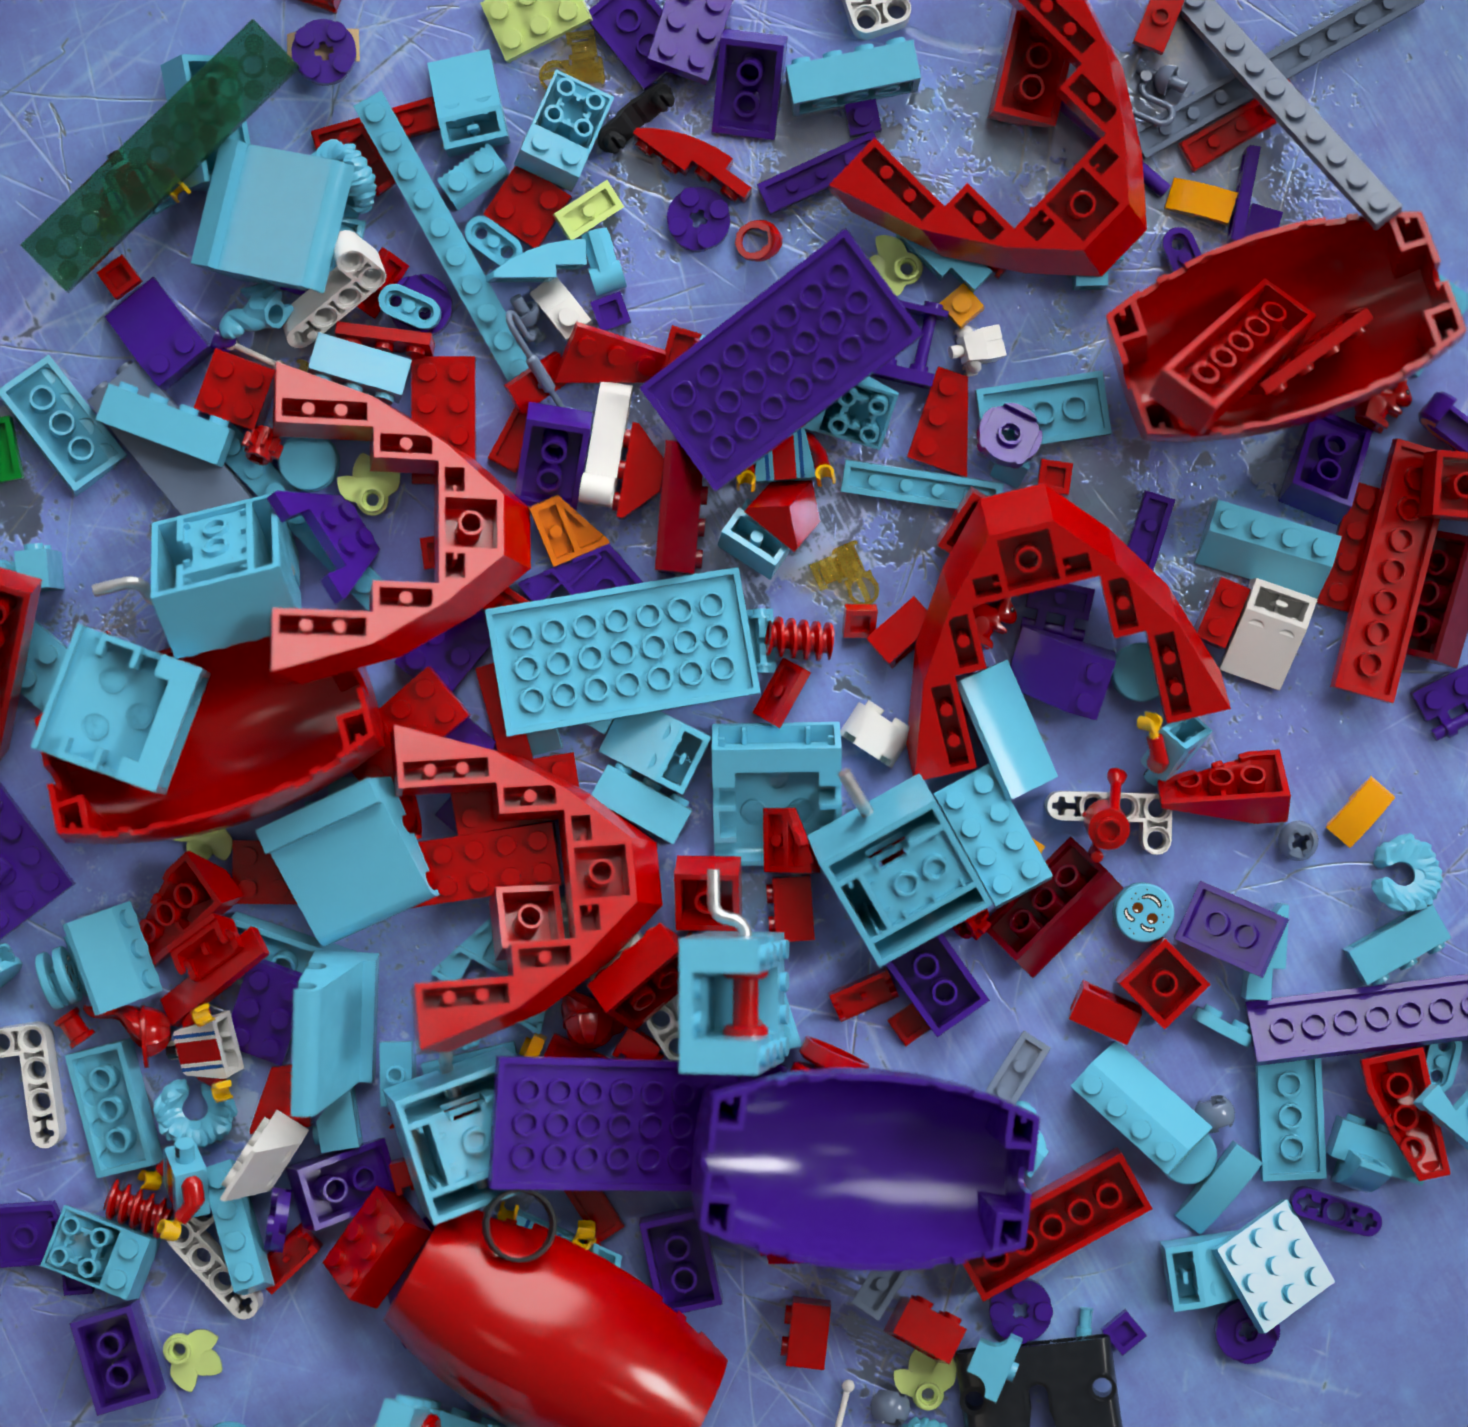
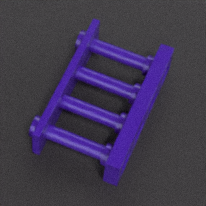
M900 300L909 314L924 317L921 330L925 335L919 338L914 363L910 364L909 368L898 366V361L894 357L873 373L871 377L930 390L934 374L928 373L929 368L926 367L936 320L946 322L949 311L942 310L943 305L935 302L924 301V305Z

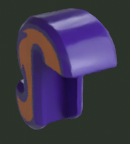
M1446 392L1434 393L1418 413L1419 422L1431 435L1449 445L1453 451L1468 452V416L1453 406L1457 401L1455 397Z

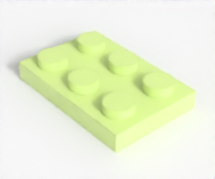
M485 0L480 3L505 61L509 63L593 21L584 0Z

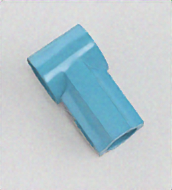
M607 227L597 228L582 234V239H586V254L591 267L589 268V273L596 296L627 287L621 264L616 259Z

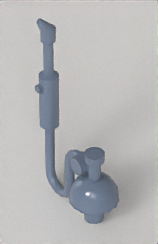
M1140 61L1136 69V73L1140 74L1139 93L1147 101L1167 109L1169 117L1166 120H1158L1132 108L1135 117L1159 127L1168 126L1174 121L1176 114L1173 106L1148 94L1145 87L1154 78L1155 89L1161 95L1166 96L1170 89L1184 94L1189 82L1176 77L1178 66L1165 65L1157 71L1146 66L1145 62Z
M517 294L510 299V303L515 310H508L506 313L508 328L526 355V363L538 381V388H542L545 393H549L557 406L567 408L555 392L556 386L538 356L531 353L515 327L516 325L528 343L533 341L536 344L543 342L546 339V335L544 332H540L536 325L540 316L538 304L535 301L525 302L522 296Z

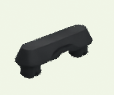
M662 83L651 85L642 94L632 99L620 109L616 116L600 129L598 133L600 149L613 154L620 152L619 149L625 147L626 142L633 137V132L636 128L642 127L661 112H666L668 107L674 105L675 98L672 95L671 88Z

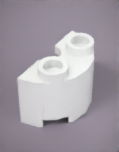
M869 700L865 705L859 702L840 730V734L892 768L906 747L910 726L896 717L890 722L881 716L884 710Z

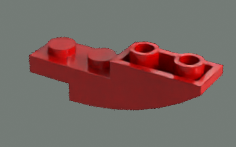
M636 128L634 130L633 136L637 141L635 146L648 156L654 153L663 160L661 165L672 174L676 175L680 172L686 176L690 169L695 167L694 173L706 183H710L713 180L722 187L720 192L729 200L736 202L739 199L745 203L751 195L752 187L729 171L733 166V158L720 149L700 139L671 130L658 128Z

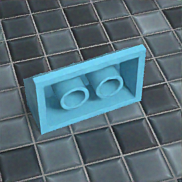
M131 901L63 924L95 1016L163 991L159 975L153 965L148 945L143 937L137 914L133 909Z

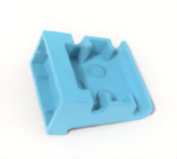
M221 138L191 264L239 281L259 284L267 282L279 287L305 291L306 289H311L324 293L355 167L334 159L247 144L240 140Z
M77 623L30 748L104 773L149 791L166 795L211 673L197 666Z
M840 722L783 723L780 728L771 723L712 724L714 856H741V866H764L763 808H796L806 835L842 816V782L838 777V773L842 771Z
M391 777L366 778L255 830L265 854H271L316 939L323 946L333 944L440 895L438 889L433 890L427 882L425 873L430 870L415 834L409 833L404 827L402 816L406 815L399 796H395V787Z
M319 949L314 951L309 961V969H305L299 980L298 989L294 990L291 1116L310 1117L317 1115L357 1083L373 1082L376 1074L379 953Z

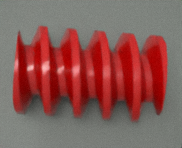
M776 616L773 622L771 620L768 622L765 637L766 655L770 656L773 648L776 647L779 657H783L785 650L789 649L792 659H795L798 651L801 650L804 660H808L811 652L815 653L817 662H820L824 653L827 654L828 660H830L834 646V626L832 623L826 622L822 628L819 621H813L809 627L808 621L805 619H801L798 625H796L794 618H788L784 625L783 618Z
M116 1179L104 1203L103 1211L106 1209V1219L112 1220L118 1214V1224L123 1225L130 1218L129 1227L131 1229H136L142 1223L141 1232L143 1234L149 1233L154 1227L153 1237L156 1239L160 1238L161 1233L157 1232V1226L162 1219L171 1220L174 1212L173 1206L170 1209L167 1208V1198L165 1197L159 1204H155V1193H152L146 1200L143 1199L144 1189L141 1188L135 1195H132V1184H128L123 1190H119L120 1180Z

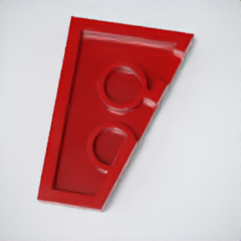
M576 321L553 379L555 383H646L660 372L667 354L664 349Z
M939 366L937 367L932 387L929 390L906 458L958 476L967 477L968 376Z

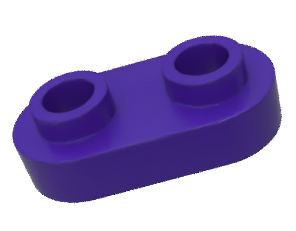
M1172 228L1162 239L1161 248L1171 272L1182 268L1185 262L1202 255L1193 234L1186 228ZM1173 240L1182 242L1183 247L1181 250H1175L1172 247Z

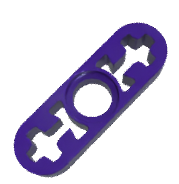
M1308 1186L1297 1187L1290 1195L1292 1208L1302 1217L1367 1237L1377 1234L1382 1227L1381 1215L1371 1206ZM1307 1193L1313 1202L1321 1204L1320 1215H1316L1319 1210L1310 1205H1306L1303 1210L1302 1205L1298 1203L1299 1197L1305 1198ZM1332 1203H1341L1344 1206L1343 1216L1337 1220L1330 1219L1327 1215L1328 1207ZM1355 1207L1353 1213L1360 1217H1366L1367 1213H1370L1369 1217L1374 1220L1373 1224H1367L1365 1229H1362L1363 1225L1358 1220L1351 1219V1208Z

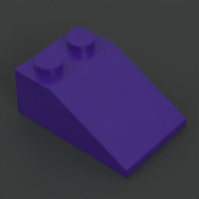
M724 29L720 37L712 132L775 140L788 36Z
M154 276L105 316L137 362L155 384L165 391L214 352L210 344Z
M529 402L514 493L527 506H532L558 495L575 511L577 510L591 431L592 412Z
M1334 414L1306 423L1286 473L1278 501L1337 525L1352 507L1373 430Z
M1022 625L1010 666L1022 693L1065 712L1097 721L1116 664L1115 651Z
M384 1137L364 1142L358 1148L333 1151L285 1168L304 1229L318 1231L354 1217L376 1186L396 1193L389 1168L392 1160Z

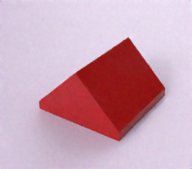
M812 480L770 482L744 511L793 552L798 549L820 523Z

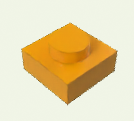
M964 283L939 303L943 305L942 310L949 311L948 317L959 329H962L984 310V305Z
M535 1033L532 1039L526 1037L519 1054L522 1056L539 1057L547 1036Z

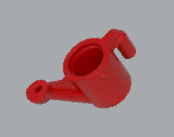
M1116 767L1110 768L1107 773V780L1110 783L1109 800L1096 801L1082 813L1085 830L1092 841L1088 854L1095 863L1103 860L1101 849L1112 850L1119 848L1126 842L1130 833L1129 821L1120 808L1121 786L1125 783L1128 775L1124 770Z

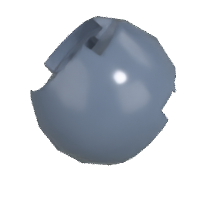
M1293 821L1282 828L1278 836V845L1286 858L1292 861H1303L1309 859L1315 853L1319 838L1316 830L1310 824L1304 821ZM1295 833L1305 836L1301 849L1291 844L1295 841L1293 836Z
M1216 1095L1211 1096L1209 1101L1197 1102L1195 1112L1213 1127L1208 1133L1219 1132L1218 1128L1227 1125L1230 1128L1233 1125L1235 1109L1226 1097Z
M879 1390L873 1396L870 1404L874 1420L882 1421L885 1424L902 1425L910 1413V1402L906 1394H899V1392Z

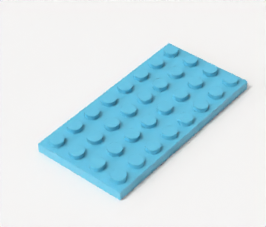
M739 567L485 609L507 737L761 693Z

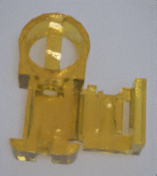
M594 29L565 33L567 45L572 47V55H569V60L548 61L539 71L540 83L545 91L548 86L544 83V80L552 79L555 71L545 72L553 67L564 69L565 71L561 72L586 84L601 83V87H605L604 64L602 58L597 55ZM588 39V41L572 43L573 40Z
M855 540L833 549L832 555L837 554V557L832 558L829 556L809 565L820 592L828 589L827 584L836 580L839 584L842 582V579L847 578L848 580H845L844 584L848 597L854 604H872L879 595V585L873 577L871 570L865 571L855 549V545L859 543ZM862 578H866L874 586L875 596L872 600ZM854 581L857 582L865 603L859 602L853 597L852 584Z

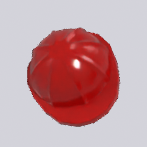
M575 989L562 998L561 1015L563 1018V1028L566 1030L569 1040L578 1047L586 1050L597 1049L606 1044L613 1035L619 1034L625 1029V1025L608 1015L596 999L580 994Z
M85 1004L83 1006L85 1013L92 1018L116 1019L123 1025L131 1039L142 1048L144 1068H149V1057L164 1050L171 1040L170 1021L158 1009L145 1007V1005L140 1007L124 1005L95 1016L92 1006Z

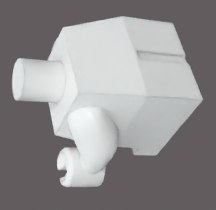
M999 324L983 327L975 331L970 326L955 329L953 333L957 335L955 338L957 345L948 347L949 357L951 359L960 357L963 365L962 370L966 371L963 374L968 377L978 375V372L981 370V364L996 362L1007 355Z

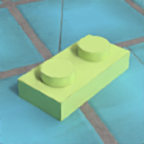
M608 180L554 213L553 217L567 239L574 240L624 208V205Z

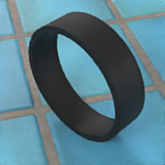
M506 1190L498 1194L488 1204L482 1219V1232L488 1247L502 1259L514 1262L531 1261L544 1254L551 1246L557 1230V1220L552 1205L543 1195L533 1190ZM517 1192L527 1193L538 1199L546 1209L549 1218V1231L543 1245L533 1254L522 1258H514L501 1252L494 1244L489 1230L490 1216L494 1207L504 1197Z

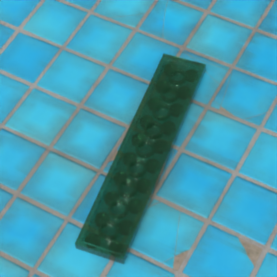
M252 19L20 246L69 293L300 68L299 65Z

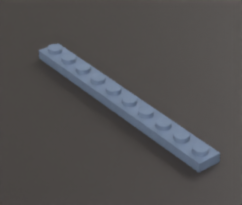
M1360 0L1265 55L1288 80L1418 7L1425 0ZM1233 73L1225 76L1174 105L1173 108L1176 115L1170 125L1159 127L1144 122L1136 127L1143 159H1148L1255 97ZM1165 110L1153 118L1166 120L1169 117V112Z
M1215 0L1184 1L1179 13L1181 17L1375 230L1402 212L1403 205Z
M1023 1031L985 1092L997 1095L1016 1104L1051 1048L1026 1031ZM871 1270L851 1303L879 1321L910 1270Z

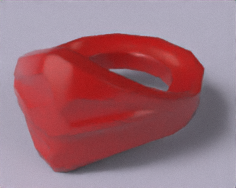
M753 220L743 225L737 232L735 240L739 255L746 260L756 262L772 258L779 252L783 243L780 231L767 220ZM760 229L766 231L768 245L763 246L760 251L755 253H749L744 249L743 237L749 230Z

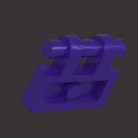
M1068 583L1028 593L1025 607L1036 609L1037 613L1035 619L1023 616L1020 629H1022V625H1027L1083 642L1085 630L1074 628L1075 619L1089 620L1095 589ZM1047 613L1065 616L1063 625L1046 622Z
M1468 664L1410 693L1425 722L1437 717L1440 726L1430 730L1435 741L1446 736L1451 738L1458 734V730L1468 726ZM1462 704L1466 712L1451 719L1447 711Z

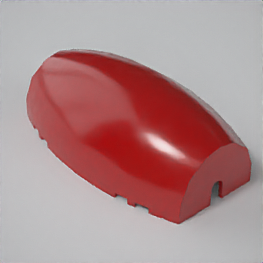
M1403 211L1376 230L1363 216H1358V213L1346 214V217L1326 220V217L1252 234L1185 262L1182 268L1169 275L1165 273L1160 276L1154 284L1141 292L1138 290L1122 304H1119L1106 314V327L1118 377L1131 415L1142 439L1158 442L1226 440L1275 432L1316 421L1353 407L1396 386L1430 365L1463 340L1467 328L1449 281L1446 280L1442 283L1440 281L1438 270L1441 260L1423 213ZM1264 278L1317 315L1303 341L1346 310L1368 308L1374 319L1366 324L1368 329L1363 334L1352 340L1350 337L1339 343L1341 346L1339 351L1328 358L1321 356L1313 362L1315 367L1301 377L1295 375L1286 381L1288 387L1277 395L1271 396L1268 394L1263 397L1262 395H1249L1247 392L1202 434L1149 396L1162 368Z
M270 636L263 637L257 641H247L231 645L225 649H215L199 653L193 657L178 658L177 660L210 672L211 675L166 795L149 791L41 751L43 766L51 774L55 784L50 783L47 786L56 833L65 843L129 844L159 842L202 835L237 826L279 811L317 793L356 769L385 747L381 715L366 667L305 684L269 683ZM171 647L157 652L175 658ZM43 713L34 718L36 730Z
M479 1210L465 1213L435 1225L416 1262L410 1269L384 1316L383 1321L434 1375L473 1406L507 1427H701L716 1397L728 1363V1359L702 1331L698 1333L686 1322L687 1317L679 1310L675 1312L662 1302L663 1297L605 1258L585 1250V1248L565 1238L555 1235L548 1250L531 1261L514 1262L497 1256L485 1242L482 1232L484 1212ZM490 1217L489 1230L491 1238L497 1248L508 1256L514 1258L529 1256L536 1252L547 1238L548 1232L536 1227L534 1231L517 1225V1220L506 1218L503 1221Z

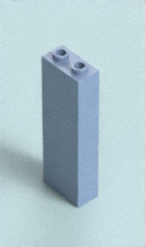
M137 360L133 363L128 361L120 366L116 371L117 376L109 383L104 381L96 386L91 392L93 396L87 400L98 413L108 384L118 387L120 381L138 387L137 394L147 398H149L150 393L160 395L169 399L168 406L179 409V406L170 395L155 384ZM108 425L181 515L254 498L225 462L223 467Z

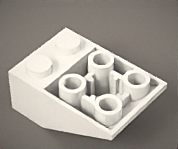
M1254 578L1249 581L1247 588L1251 589L1230 636L1219 669L1280 691L1307 631L1317 598L1259 578Z
M276 1110L271 1119L264 1117L221 1185L226 1190L220 1200L225 1202L271 1191L309 1129L279 1110Z

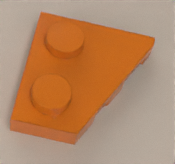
M558 495L528 507L553 567L610 544L608 538Z

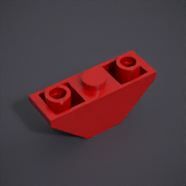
M632 422L631 429H625L623 448H628L626 461L620 460L617 479L623 481L621 492L614 493L612 510L617 511L616 517L625 520L660 495L662 489L664 458L641 425L636 422Z

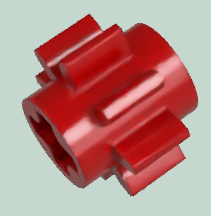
M264 425L253 428L252 432L246 431L241 445L245 446L246 458L258 465H267L269 462L272 463L273 459L279 460L284 448L280 444L281 439L273 436V429Z
M986 908L953 926V930L961 938L970 939L973 937L975 940H978L992 925L987 921L989 917L988 909Z

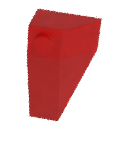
M1280 749L1244 752L1238 754V759L1224 764L1220 760L1211 763V768L1199 772L1188 770L1172 776L1165 782L1157 780L1162 809L1253 824L1288 822L1291 794Z
M186 851L165 871L162 877L164 881L158 893L153 895L150 901L152 905L146 917L139 923L155 968L171 956L166 948L168 945L212 913L225 914L244 896L227 870L191 851Z
M1417 1046L1400 1048L1361 1059L1360 1064L1366 1092L1417 1180L1424 1181L1451 1175L1441 1126L1432 1121L1433 1117L1429 1113L1420 1111L1413 1103L1431 1085L1424 1048Z

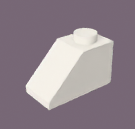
M557 277L549 282H543L529 293L566 342L570 338L576 321L593 326L590 317Z

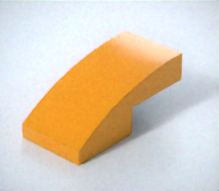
M1174 177L1164 209L1192 218L1197 216L1228 225L1238 193L1213 185Z
M1370 776L1326 824V828L1351 848L1395 799V796Z

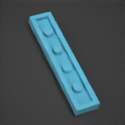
M845 459L841 492L957 509L971 486L986 496H992L1003 492L1004 483Z

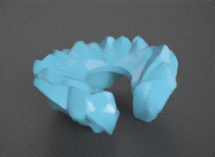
M337 139L323 142L317 151L312 153L313 156L338 160L355 167L343 217L358 218L360 214L372 210V205L375 203L373 198L376 194L375 189L377 185L375 184L376 176L372 173V168L367 166V159L362 156L359 150H356L355 144L343 145Z
M1408 833L1398 835L1390 842H1383L1380 846L1376 847L1373 860L1376 868L1382 870L1396 863H1405L1414 872L1413 882L1407 886H1400L1388 877L1374 879L1371 882V889L1380 902L1385 903L1388 908L1400 912L1420 911L1426 909L1427 905L1433 904V900L1437 899V892L1442 890L1441 883L1443 878L1441 874L1443 871L1439 868V861L1436 859V854L1431 850V844L1421 842L1415 839L1413 834Z
M177 1079L163 1088L162 1093L154 1101L153 1112L156 1121L159 1123V1132L161 1135L166 1134L168 1141L173 1140L175 1144L177 1139L188 1137L193 1139L197 1147L205 1148L216 1140L221 1141L224 1135L229 1134L232 1128L233 1117L238 1114L233 1099L216 1103L212 1096L211 1086L202 1082L201 1092L208 1104V1111L202 1119L190 1120L182 1111L183 1103L190 1091L187 1080Z

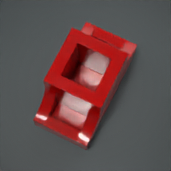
M1149 0L1132 44L1162 55L1185 0Z

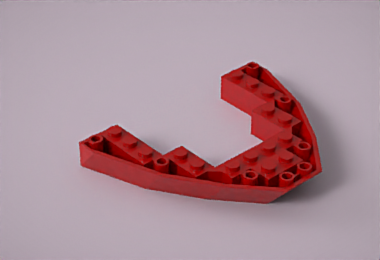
M1009 0L1008 2L1077 69L1058 88L1055 94L1100 138L1081 160L1015 228L968 183L944 206L875 137L829 184L828 190L850 212L944 257L1020 273L1102 277L1147 230L1142 150L1123 67L1089 0Z
M276 361L273 386V436L370 441V471L434 474V583L373 580L369 592V611L272 608L270 618L269 683L305 684L401 657L475 615L531 569L530 510L528 506L475 459L401 411L374 396Z
M1045 483L980 498L944 563L915 644L908 726L910 727L906 745L912 775L915 776L920 773L923 780L977 768L956 679L957 675L987 669L972 606L1098 576L1114 638L1145 631L1162 711L1167 724L1229 710L1231 706L1219 667L1169 586L1107 526Z
M393 724L390 739L395 796L492 790L495 822L559 818L570 939L511 943L506 949L508 976L415 983L411 989L416 1055L451 1052L546 1011L617 955L663 906L657 843L621 815L610 810L590 793L523 757Z

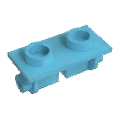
M773 609L746 610L757 673L775 672V647L770 656H767L765 644L769 620L771 622L774 620Z

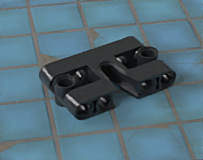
M1109 1334L1031 1341L1021 1344L1014 1362L1019 1364L1012 1382L1005 1381L997 1402L984 1397L985 1385L978 1376L967 1371L976 1348L957 1350L954 1354L964 1427H1030L1032 1408L1029 1390L1034 1385H1041L1047 1390L1050 1413L1056 1427H1123ZM1099 1378H1105L1111 1383V1388L1107 1392H1099L1094 1388L1093 1383ZM972 1391L978 1392L982 1395L984 1402L981 1405L973 1406L967 1401L966 1395Z

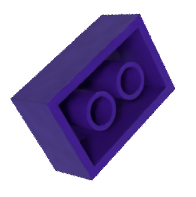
M943 933L886 964L936 1037H939L990 1001Z
M694 1206L641 1217L639 1226L653 1290L663 1297L662 1302L675 1312L679 1310L681 1313L722 1305L723 1295L710 1235L699 1228L695 1219Z
M140 1299L129 1300L79 1315L70 1323L97 1416L159 1398L166 1390Z

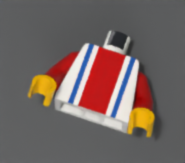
M206 1003L195 1006L182 1020V1028L174 1031V1041H170L166 1046V1055L170 1060L179 1059L182 1072L186 1076H196L197 1080L211 1086L213 1099L216 1103L233 1099V1095L229 1091L232 1081L226 1078L244 1069V1064L230 1010L211 1016V1011L208 1008L210 1005Z

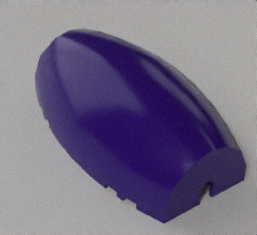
M823 1068L790 1071L710 1090L703 1095L697 1115L692 1157V1200L695 1219L700 1229L738 1245L740 1243L755 1248L757 1252L767 1255L771 1253L786 1257L791 1261L824 1267L852 1270L903 1271L934 1268V1265L946 1263L958 1265L965 1263V1260L982 1256L986 1259L1002 1255L1006 1252L1024 1248L1026 1245L1032 1192L1024 1184L1025 1169L1028 1172H1034L1040 1117L1034 1112L997 1095L958 1082L918 1073L877 1068Z

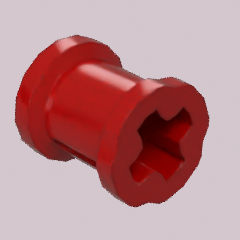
M75 1007L53 1023L55 1027H60L70 1041L69 1046L71 1049L96 1033L94 1029H89L79 1016L80 1010L78 1007Z

